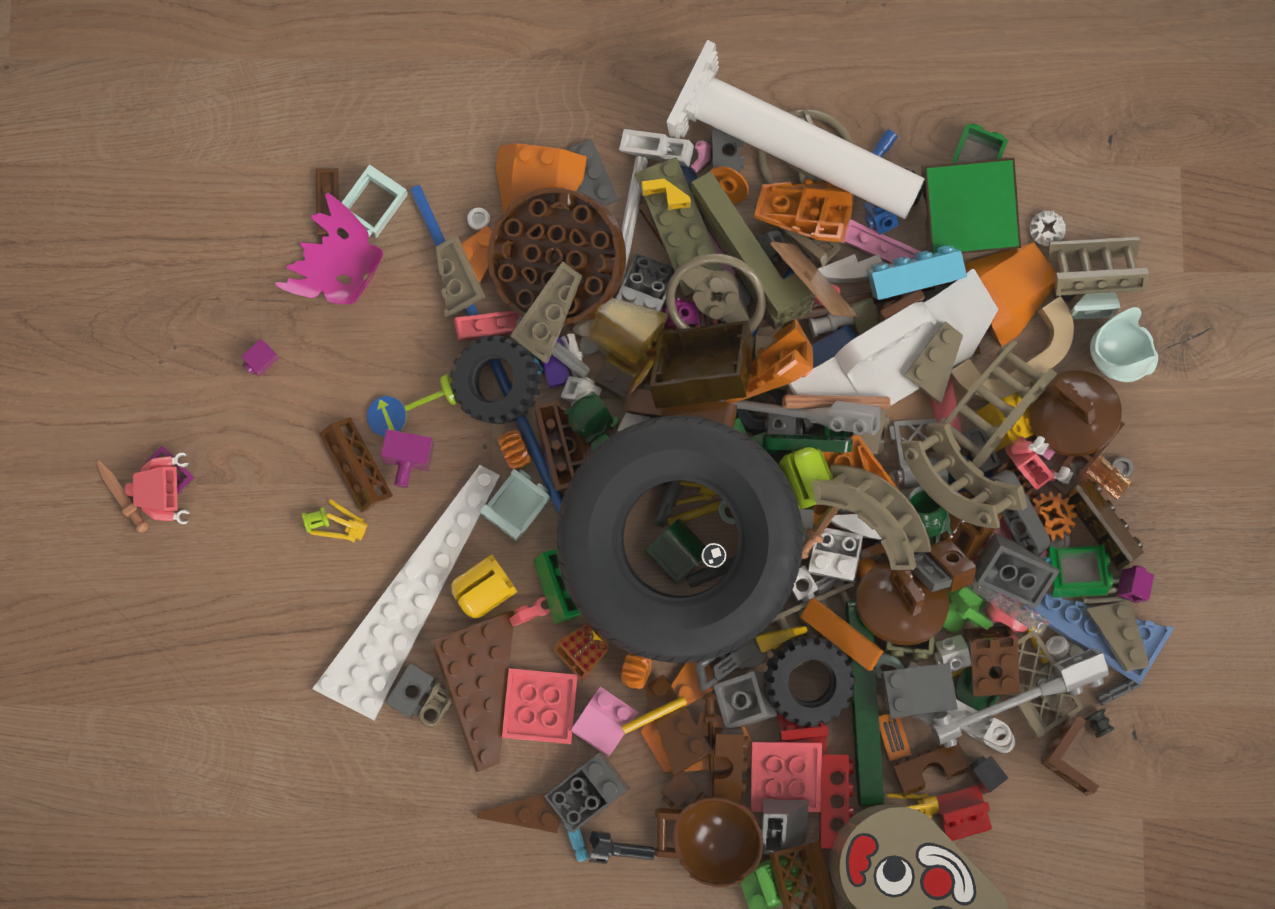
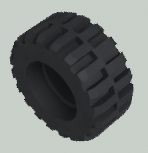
M501 336L481 337L480 341L474 340L470 342L469 348L464 347L460 351L462 356L460 359L456 358L453 363L457 367L455 371L451 370L450 377L454 378V383L450 385L451 391L456 392L454 396L456 403L462 405L461 409L465 413L483 422L504 424L505 422L511 423L516 421L517 417L525 416L528 413V407L533 408L536 403L533 399L535 395L539 396L541 391L537 389L538 383H542V376H539L537 372L541 369L539 363L534 362L535 356L533 353L527 351L524 346L515 340ZM503 359L510 364L513 370L514 383L511 391L504 399L495 402L489 401L484 398L480 391L479 375L482 368L489 361Z
M800 635L796 636L792 641L787 640L783 642V646L780 649L776 648L773 651L774 656L772 659H768L766 663L768 668L767 671H764L766 682L764 688L770 703L785 719L790 722L793 721L800 726L806 724L810 727H816L818 723H823L824 725L830 723V719L833 717L837 719L842 715L840 711L843 708H848L850 704L848 700L850 696L853 697L855 692L853 684L856 683L852 672L854 670L852 663L849 662L847 655L839 647L823 637L819 638L815 635L803 637ZM809 659L818 660L829 670V687L820 698L814 701L804 702L798 700L792 695L788 686L790 673L802 661Z

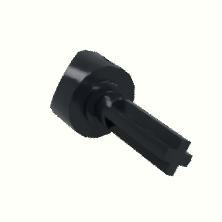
M591 832L589 841L594 851L591 852L589 862L607 864L610 855L654 860V847L612 843L610 833Z

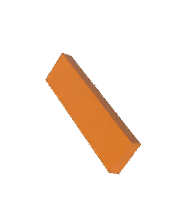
M811 598L800 618L868 671L873 670L883 650L816 598Z

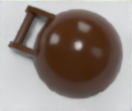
M707 796L692 802L683 810L658 808L655 810L658 825L657 847L655 848L654 855L663 858L679 859L680 864L690 873V878L707 886L729 887L743 882L745 877L756 870L762 857V829L751 810L742 803L728 797ZM667 819L676 820L673 834L675 848L667 847Z

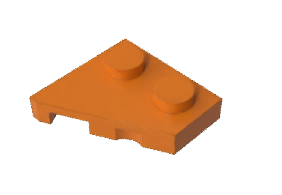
M488 225L461 244L479 284H481V280L489 269L488 246L492 231Z

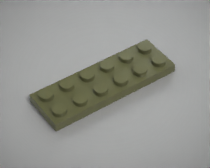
M677 157L634 174L641 192L642 181L666 179L691 199V204L688 208L668 210L665 193L643 196L674 272L682 264L694 257L704 254H717ZM721 263L699 265L708 270L723 271ZM681 279L679 285L684 297L694 295V290Z

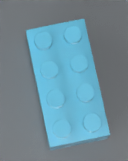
M946 245L938 247V252L922 251L915 253V257L911 259L902 256L893 259L894 263L891 264L884 262L872 264V268L866 270L872 296L880 300L966 278L967 274L961 250L954 248V246Z

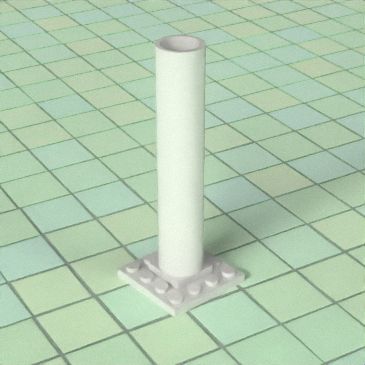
M709 40L706 41L667 120L670 138H684L690 127L688 125L689 119L692 121L698 119L901 218H906L925 178L715 78L719 69V61H717L718 52H716L715 43Z

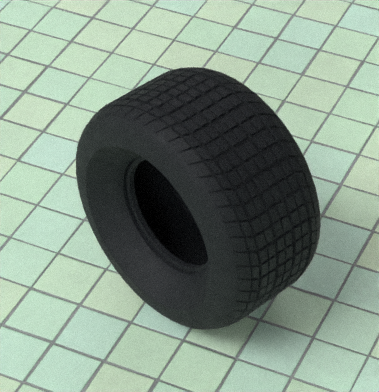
M666 416L642 421L617 432L600 444L584 460L572 477L560 506L556 527V549L558 564L565 587L581 615L597 632L616 646L637 656L661 662L689 663L713 659L734 651L755 638L756 635H759L774 620L785 605L787 598H789L799 573L803 552V528L799 506L787 477L775 460L759 444L742 432L720 422L692 416ZM676 480L699 483L717 493L730 508L738 529L737 554L727 574L711 588L696 594L683 596L666 594L647 585L632 569L624 548L625 523L630 510L637 500L651 488Z

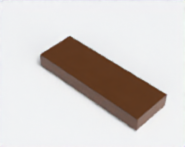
M338 168L316 169V215L317 213L331 216L326 193L339 200ZM317 223V236H329L328 232ZM340 227L337 230L338 235H340Z

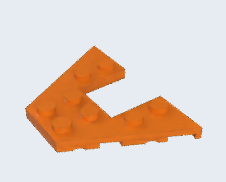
M695 662L686 663L671 685L678 698L684 696L687 702L684 707L702 698L704 694L715 690L714 686L703 693L699 689ZM709 664L705 666L707 683L714 679L713 671ZM653 720L644 726L641 733L663 772H672L656 722ZM742 727L744 736H748V750H743V758H747V769H751L752 739L745 727ZM713 744V770H728L732 762L726 757H715ZM709 755L683 772L710 771Z

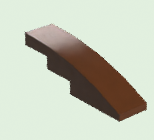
M1121 421L1118 432L1125 425L1123 421ZM1108 444L1088 455L1068 456L1056 473H1059L1062 466L1069 468L1070 472H1073L1070 481L1062 483L1056 479L1049 482L1067 495Z

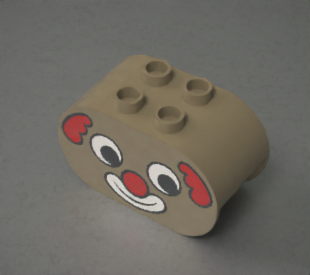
M881 804L866 808L851 817L849 823H845L840 828L830 850V877L836 892L847 903L842 909H1009L1006 899L997 887L927 815L915 809L893 804Z

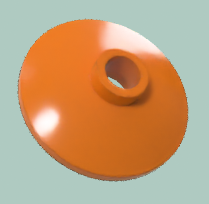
M718 166L710 170L732 204H739L746 199L749 191L748 184L739 172L726 166Z

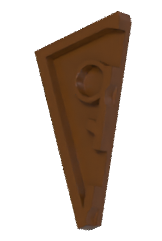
M547 793L478 812L477 817L479 819L558 833L560 823L559 815L544 797Z

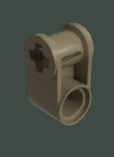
M439 681L432 689L420 711V719L427 727L437 726L452 706L448 690L442 687ZM429 710L437 713V718L432 722L424 719L425 713Z

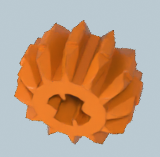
M518 430L507 431L499 436V445L510 468H522L530 463V454Z
M628 652L623 663V669L621 670L622 684L632 689H642L650 676L653 661Z

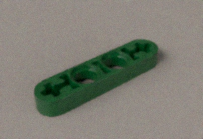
M763 435L762 447L770 450L791 451L811 447L817 451L819 449L821 452L847 453L853 451V439L835 436Z

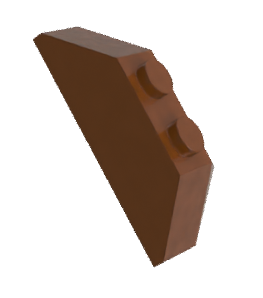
M557 400L534 405L538 436L549 478L555 491L567 489L572 477L584 460L591 454L592 450L590 443L585 444L587 438L581 437L573 431L569 425L568 414H564V411L568 408L564 407Z

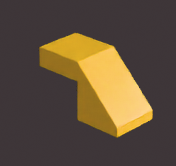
M666 179L642 181V195L665 193L668 210L690 207V197Z

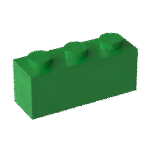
M557 549L541 553L533 560L555 625L576 619L581 613L565 587L558 564Z

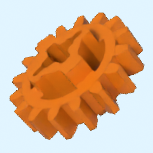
M1052 491L1049 492L1048 497H1045L1042 493L1039 496L1040 501L1035 498L1033 499V508L1051 542H1054L1056 536L1063 540V533L1069 535L1071 533L1069 527L1074 528L1076 525L1072 519H1075L1077 514L1071 513L1075 506H1068L1069 498L1067 497L1062 500L1061 493L1057 497H1053ZM1046 503H1052V505H1050V506H1048V507H1043V506H1042L1043 504H1046ZM1060 506L1064 509L1066 515L1062 513ZM1050 513L1054 514L1053 521L1049 520ZM1056 526L1062 527L1059 530L1051 531Z

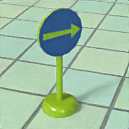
M448 374L443 375L440 378L441 391L406 406L395 397H379L368 408L367 421L369 427L376 434L385 436L386 429L399 432L403 429L407 420L406 411L444 395L451 405L458 404L454 399L456 392L451 391L450 384L453 383L452 379Z

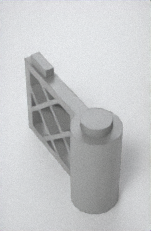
M937 419L894 421L892 426L888 428L890 441H895L899 467L895 471V482L901 488H915L921 485L914 477L907 461L904 460L900 443L907 440L900 435L899 427H907L913 432L908 441H911L915 435L924 441L927 437L919 431L920 428L930 423H938ZM936 454V458L929 459V461L933 466L934 464L939 462L940 459ZM945 468L938 475L947 484L948 471Z

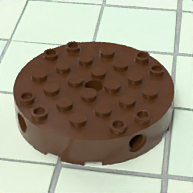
M564 188L535 190L514 201L496 222L488 246L489 273L501 299L518 315L524 317L560 264L565 262L581 274L582 278L563 325L584 321L600 312L618 291L626 267L625 241L614 216L604 205L591 196ZM558 251L560 258L555 263L553 255Z

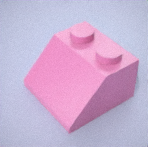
M600 687L573 726L571 732L609 757L625 735L621 725L634 720L639 712Z

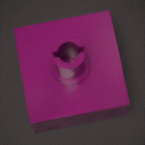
M386 429L381 457L384 463L398 466L394 482L395 486L408 488L411 468L429 471L434 449L431 437Z

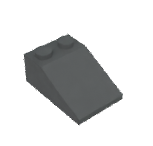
M995 533L975 564L976 571L974 577L978 584L1036 609L1058 575L1059 570L1014 541Z
M950 663L898 669L881 674L888 720L958 709Z

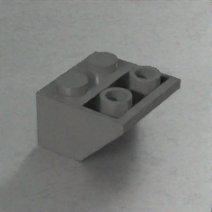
M762 799L760 827L763 834L762 854L797 847L805 843L808 800Z

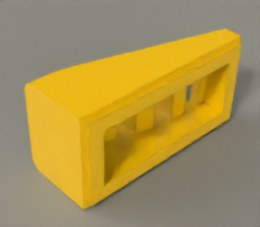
M806 626L768 631L757 635L755 638L761 652H767L782 646L783 642L787 640L791 641L796 636L805 634L808 630Z

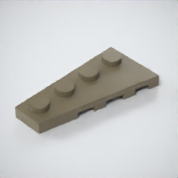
M565 262L560 264L511 334L513 339L544 363L549 362L582 278L581 274Z

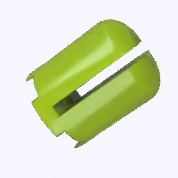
M806 447L785 455L779 462V467L787 477L795 494L799 509L816 505L813 481L816 479L833 480L824 454L819 449L817 451L815 448Z

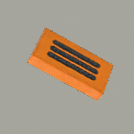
M888 714L879 716V729L888 761L912 755L901 718L888 720Z

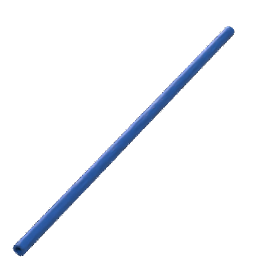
M417 185L411 188L410 191L437 247L446 240L421 186ZM475 304L465 309L467 316L479 315ZM493 359L489 361V364L504 397H506L511 391L512 385L500 359ZM526 415L517 417L516 423L545 487L549 490L548 493L559 515L563 496L560 491H555L549 478L544 455Z

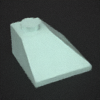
M1116 292L1085 294L1070 312L1073 320L1112 318L1120 309V303Z

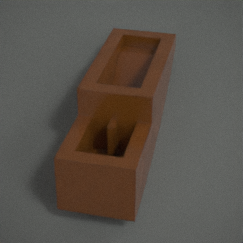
M1002 513L998 514L999 521L1003 515ZM966 521L960 522L952 542L960 548L961 552L969 560H972L987 542L995 528L977 526Z

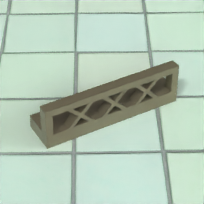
M768 223L775 230H780L786 239L796 244L802 252L822 268L841 249L837 243L816 239L810 240L805 235ZM828 243L833 248L826 254L818 244Z

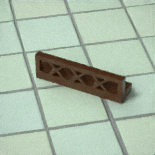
M351 417L331 423L319 433L361 513L393 496ZM341 426H347L350 436L343 433ZM352 446L359 449L361 452L360 456L353 452ZM363 465L370 469L371 476L364 472ZM374 485L381 489L383 495L377 496L373 489Z

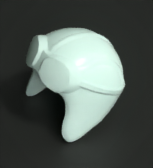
M1137 307L1129 308L1109 319L1095 332L1091 339L1090 351L1092 360L1097 368L1110 379L1121 382H1133L1145 375L1152 374L1157 366L1158 353L1155 350L1153 338L1146 328L1139 326L1138 321L1141 317V310Z

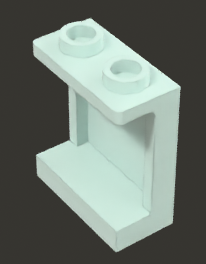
M515 469L512 470L511 475L480 511L484 518L516 542L550 500L549 490L540 483L537 485L530 481L531 477L521 469L519 472Z

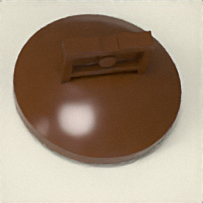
M1074 370L1057 374L1045 391L1030 405V422L1036 437L1041 436L1045 438L1043 443L1049 444L1047 448L1067 456H1084L1105 447L1117 434L1122 419L1121 402L1115 389L1102 377L1087 371Z
M890 561L875 566L862 578L856 594V607L864 625L877 637L894 644L914 645L931 639L941 630L948 615L949 598L945 588L932 592L911 570H891Z

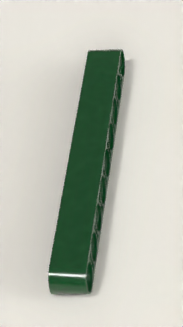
M847 600L845 603L846 622L874 643L873 633L864 625L859 617L856 600ZM848 655L856 683L853 684L855 692L853 697H851L858 804L860 807L884 804L876 667L874 666L873 670L868 671Z

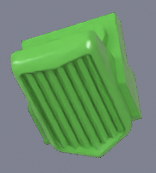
M972 584L953 592L945 588L949 598V611L943 625L944 628L952 633H956L968 620L975 627L980 625L986 630L994 624L982 610L988 602Z
M780 855L778 856L780 866L785 869L787 860ZM771 860L759 863L756 870L745 877L743 882L740 883L749 909H773L781 906L782 903ZM792 865L789 873L796 878L799 870ZM786 879L785 886L789 892L792 889L793 883ZM799 888L796 892V897L801 893Z

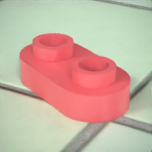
M992 600L986 609L991 620L1008 625L1014 632H1026L1031 624L1030 619L1025 614L1000 601Z

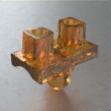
M1101 455L1085 472L1115 500L1132 483Z

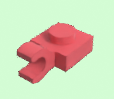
M546 597L536 600L533 607L529 608L528 605H524L516 609V614L509 618L512 626L525 623L538 616H545L551 612L549 608L546 610L541 608L540 604L546 600Z

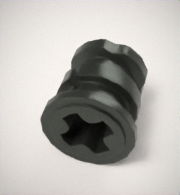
M1105 708L1085 718L1086 721H1090L1092 724L1090 727L1092 730H1095L1096 738L1102 737L1115 729L1114 726H1110V719L1104 714Z

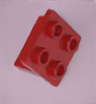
M778 714L780 741L822 742V754H828L827 726L823 723H818L816 727H810L806 724L800 726Z
M979 785L936 797L944 832L952 841L992 829L987 812L990 811L988 802H984Z

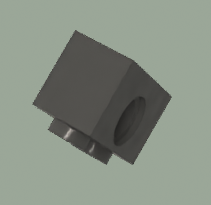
M712 127V169L718 166H726L740 173V169H744V155H740V147H744V141ZM729 147L734 153L727 156L723 154L722 150Z
M410 663L386 701V704L410 719L413 715L417 716L423 707L421 701L425 695L429 696L435 686L433 683L434 677ZM411 686H415L419 690L415 698H408L406 695L407 689Z

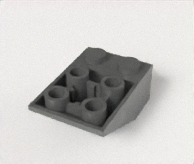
M636 253L615 299L610 318L653 333L666 301L668 283L675 273L673 268Z
M600 752L544 797L569 830L574 833L631 788L605 754Z

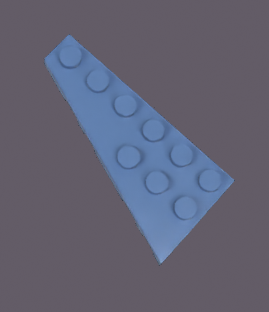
M1046 593L1036 609L1026 604L1021 609L1085 651L1096 648L1103 653L1107 665L1137 684L1143 681L1174 627L1156 625L1152 621L1136 619L1149 666L1125 672L1111 652L1110 646L1103 635L1101 636L1097 631L1095 623L1085 613L1086 609L1093 607L1084 605L1083 602L1079 601L1073 602L1062 598H1052V594Z

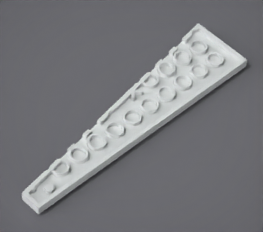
M479 465L312 688L313 690L375 721L481 515V509L489 500L500 478L499 474Z

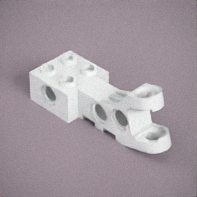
M911 662L908 664L907 668L921 666ZM956 700L958 709L949 711L956 720L978 712ZM937 713L912 716L911 718L925 726H929L933 721V715ZM988 717L960 729L961 732L1000 753H1008L1015 746V738L1008 725L993 717ZM1006 735L1003 740H997L999 736Z

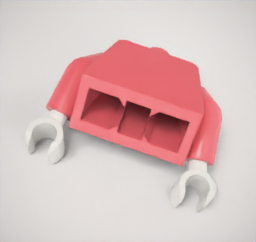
M1020 436L1012 441L1005 451L1036 490L1048 481H1055L1056 479L1062 483L1070 481L1073 472H1070L1069 468L1062 466L1059 473H1056V470H1050L1038 455H1042L1049 446L1048 443H1043L1045 438L1038 436L1035 442L1032 443L1028 442L1023 436Z
M179 453L175 458L167 456L151 459L141 468V472L134 473L133 483H127L125 486V494L128 497H133V504L137 507H142V511L154 520L173 521L175 519L180 524L189 522L180 519L181 513L190 514L188 510L184 509L178 513L173 511L177 510L176 467L172 466L175 464L179 467L188 466L189 463L180 464L178 462L180 457L187 456L185 453Z

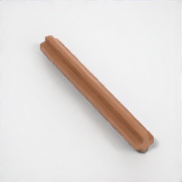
M785 395L782 398L784 408L794 409L831 407L836 401L881 407V410H886L891 406L888 396Z

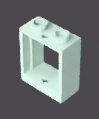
M369 164L342 204L350 210L370 181L396 197L375 227L354 214L366 228L369 237L373 235L377 238L408 194L404 187Z

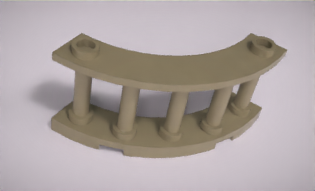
M1015 340L1009 346L1004 344L996 354L998 355L996 360L972 386L947 419L943 417L939 422L950 424L955 440L972 453L971 456L974 458L972 463L978 469L1002 441L1000 438H1003L1008 430L1012 429L1024 414L1026 408L1033 404L1057 375L1051 368L1045 374L1042 372L1038 373L1011 351L1018 343ZM1005 359L1031 378L1033 380L1032 383L1035 385L1032 388L1023 386L1000 368L999 365ZM992 373L1020 394L1019 397L1022 400L1016 407L1007 405L983 386V383ZM976 392L1004 413L1003 416L1006 419L999 428L997 426L993 427L966 406ZM960 412L987 433V437L990 439L984 447H978L951 425Z
M930 423L927 425L926 430L929 437L924 441H903L900 443L907 464L921 487L937 504L957 518L977 526L999 528V513L1005 509L1023 511L1027 508L1021 485H1011L998 480H989L984 477V473L971 461L967 462L959 452L961 448L954 438L949 423ZM933 446L940 459L933 466L925 453V450ZM945 468L956 480L950 486L938 475ZM964 487L976 497L970 500L957 493V491Z
M832 464L833 480L816 479L813 481L817 505H828L843 510L848 509L857 514V517L872 530L875 529L882 539L881 543L889 558L891 570H914L916 562L913 552L931 551L926 528L913 505L896 487L878 475L853 466Z

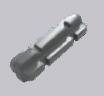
M1128 679L1126 680L1127 682L1124 681L1107 689V692L1103 691L1097 694V700L1103 706L1111 702L1110 700H1115L1130 693V690L1134 691L1140 688L1141 685Z

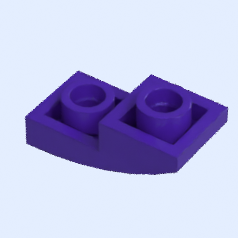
M558 337L557 342L562 345L561 338ZM551 354L549 362H543L549 388L566 385L570 376L568 367Z

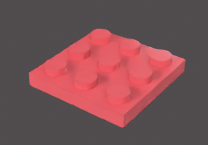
M509 668L502 738L571 745V730L574 721L578 676L574 674Z
M752 741L751 812H761L762 799L808 800V812H821L822 742Z

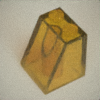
M611 298L606 304L602 303L596 310L595 315L597 317L590 325L592 331L589 338L634 368L645 356L646 351L657 342L659 332L662 331L668 314Z

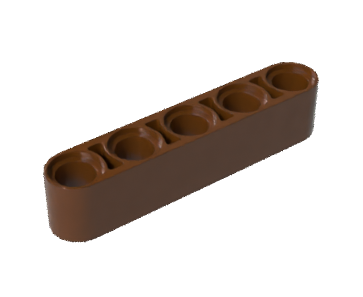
M635 389L631 394L627 391L624 412L653 418L666 416L700 417L734 428L738 406L727 402L712 401L656 409L651 391Z

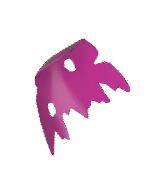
M326 193L331 216L317 213V215H311V217L328 232L329 237H322L323 244L300 243L304 249L303 256L305 260L296 261L294 264H289L286 267L305 276L306 279L288 278L287 283L276 282L275 285L290 293L308 298L317 297L323 291L327 301L335 304L351 305L357 301L370 283L383 257V250L376 245H370L368 243L369 234L357 217L339 200ZM339 227L349 234L347 239H342L337 234ZM365 273H369V275L367 276V278L364 280V279H363L364 274H365ZM348 275L352 281L349 285L339 282L336 277Z

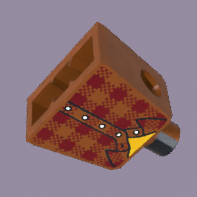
M585 625L560 639L553 648V651L583 682L603 658L609 647L605 643L606 638L599 632L594 631L589 625Z

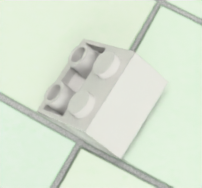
M826 528L821 534L824 540L821 543L816 542L813 546L808 572L814 575L855 583L863 535Z

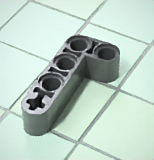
M1004 470L988 477L992 481L998 480L1006 484L1021 485L1016 475L1009 470ZM1024 492L1027 508L1023 511L1005 509L1001 513L1017 543L1038 556L1050 546V538Z

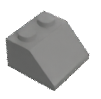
M754 671L713 685L725 728H737L777 716L776 709L770 703L768 694L765 692L764 672Z

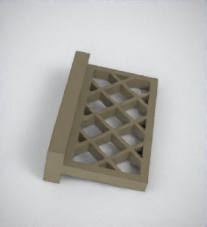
M1035 629L1018 639V645L1021 644L1020 650L1018 649L1019 669L1031 672L1029 685L1019 683L1020 694L1025 692L1023 687H1027V691L1036 688L1032 686L1035 673L1047 675V679L1054 675L1051 673L1052 669H1054L1053 664H1056ZM1033 636L1038 644L1036 653L1023 651L1025 641ZM1040 648H1041L1042 652L1044 653V655H1040V654H1039ZM1023 653L1035 656L1032 669L1020 667ZM1038 657L1046 658L1049 661L1048 673L1036 670ZM993 666L994 672L1000 675L1001 667ZM1064 692L1057 693V695H1060L1057 709L1044 706L1046 696L1042 697L1041 705L1032 703L1029 700L1016 707L1034 736L1039 738L1046 734L1048 730L1084 709L1078 697L1070 695V693L1069 695L1064 694ZM1009 694V696H1010L1011 698L1014 697V696L1019 695V694ZM1063 696L1072 698L1076 707L1070 711L1060 710ZM1034 706L1040 707L1039 713ZM1044 708L1056 711L1054 721L1048 725L1042 719ZM1059 712L1065 713L1059 717Z

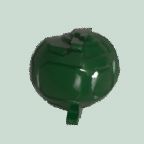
M594 392L580 398L573 406L564 411V414H568L569 425L577 435L587 438L585 444L590 443L594 438H598L614 422L606 405Z
M921 486L915 488L908 500L919 514L928 537H935L944 531H947L950 535L952 532L948 511L937 504Z

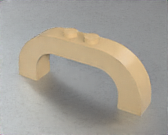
M1061 296L1037 311L1047 325L1049 340L1046 348L1026 364L1038 373L1042 372L1045 374L1050 368L1058 364L1065 357L1072 344L1074 335L1073 318ZM967 359L952 370L950 378L961 392L967 394L982 374L978 372L971 360ZM1019 369L1009 374L1023 386L1030 388L1033 386L1031 383L1033 380ZM988 378L983 383V386L1000 399L1016 393L1015 390L1001 379L994 380ZM977 392L972 397L974 399L987 401Z

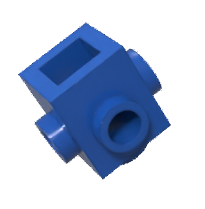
M870 202L863 205L866 213L865 221L870 229L874 228L879 235L899 225L897 215Z

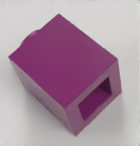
M262 339L258 340L241 356L245 362L242 366L251 375L255 372L259 377L279 359L278 355Z
M1137 565L1122 570L1117 596L1133 603L1148 601L1150 599L1154 574L1147 572L1146 568Z

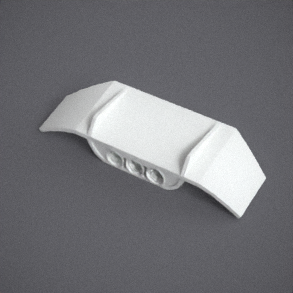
M972 269L966 273V278L957 280L926 302H916L856 337L846 344L835 357L813 368L808 376L800 377L788 385L794 395L888 396L892 406L920 389L908 380L904 374L943 322L946 321L963 335L954 368L972 357L995 317L998 307L976 271Z

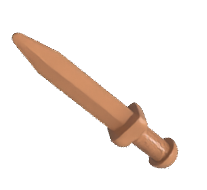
M97 461L96 464L102 479L123 508L121 512L126 517L132 519L136 525L137 532H145L148 529V522H144L139 515V507L135 506L125 494L124 489L113 473L103 463Z
M829 506L813 530L807 529L806 535L808 538L803 544L802 559L809 557L808 553L816 542L821 543L824 540L821 534L840 508Z

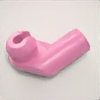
M702 140L698 141L695 145L698 159L690 166L691 170L697 175L711 162V146L708 142Z

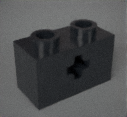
M983 755L970 764L972 769L967 772L974 782L980 786L984 794L992 792L1008 779V776L992 756L985 758Z

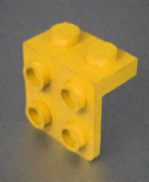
M1019 393L1001 398L1007 405L1014 407L1022 399L1019 397ZM991 403L976 411L980 417L993 427L997 426L999 428L1006 419L1003 416L1004 413ZM1030 405L1012 429H1009L1003 438H1000L1002 441L996 447L995 452L1003 450L1020 436L1028 438L1035 435L1030 422Z

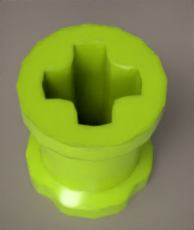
M321 507L319 511L309 514L302 513L307 533L311 532V529L324 525L326 527L330 526L324 507Z

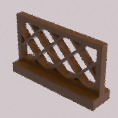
M820 841L769 853L783 909H791L792 902L799 906V909H810L807 906L809 898H811L813 909H837ZM798 851L800 853L802 864L795 860ZM780 855L787 860L785 869L780 866L778 858ZM792 865L799 870L796 878L789 873ZM803 875L806 877L808 887L801 883ZM786 879L793 883L790 892L785 886ZM798 888L805 893L802 901L795 896Z

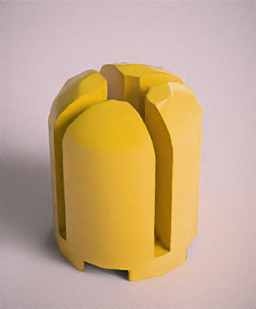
M493 554L454 579L451 584L452 595L458 601L465 614L474 619L482 617L518 592Z

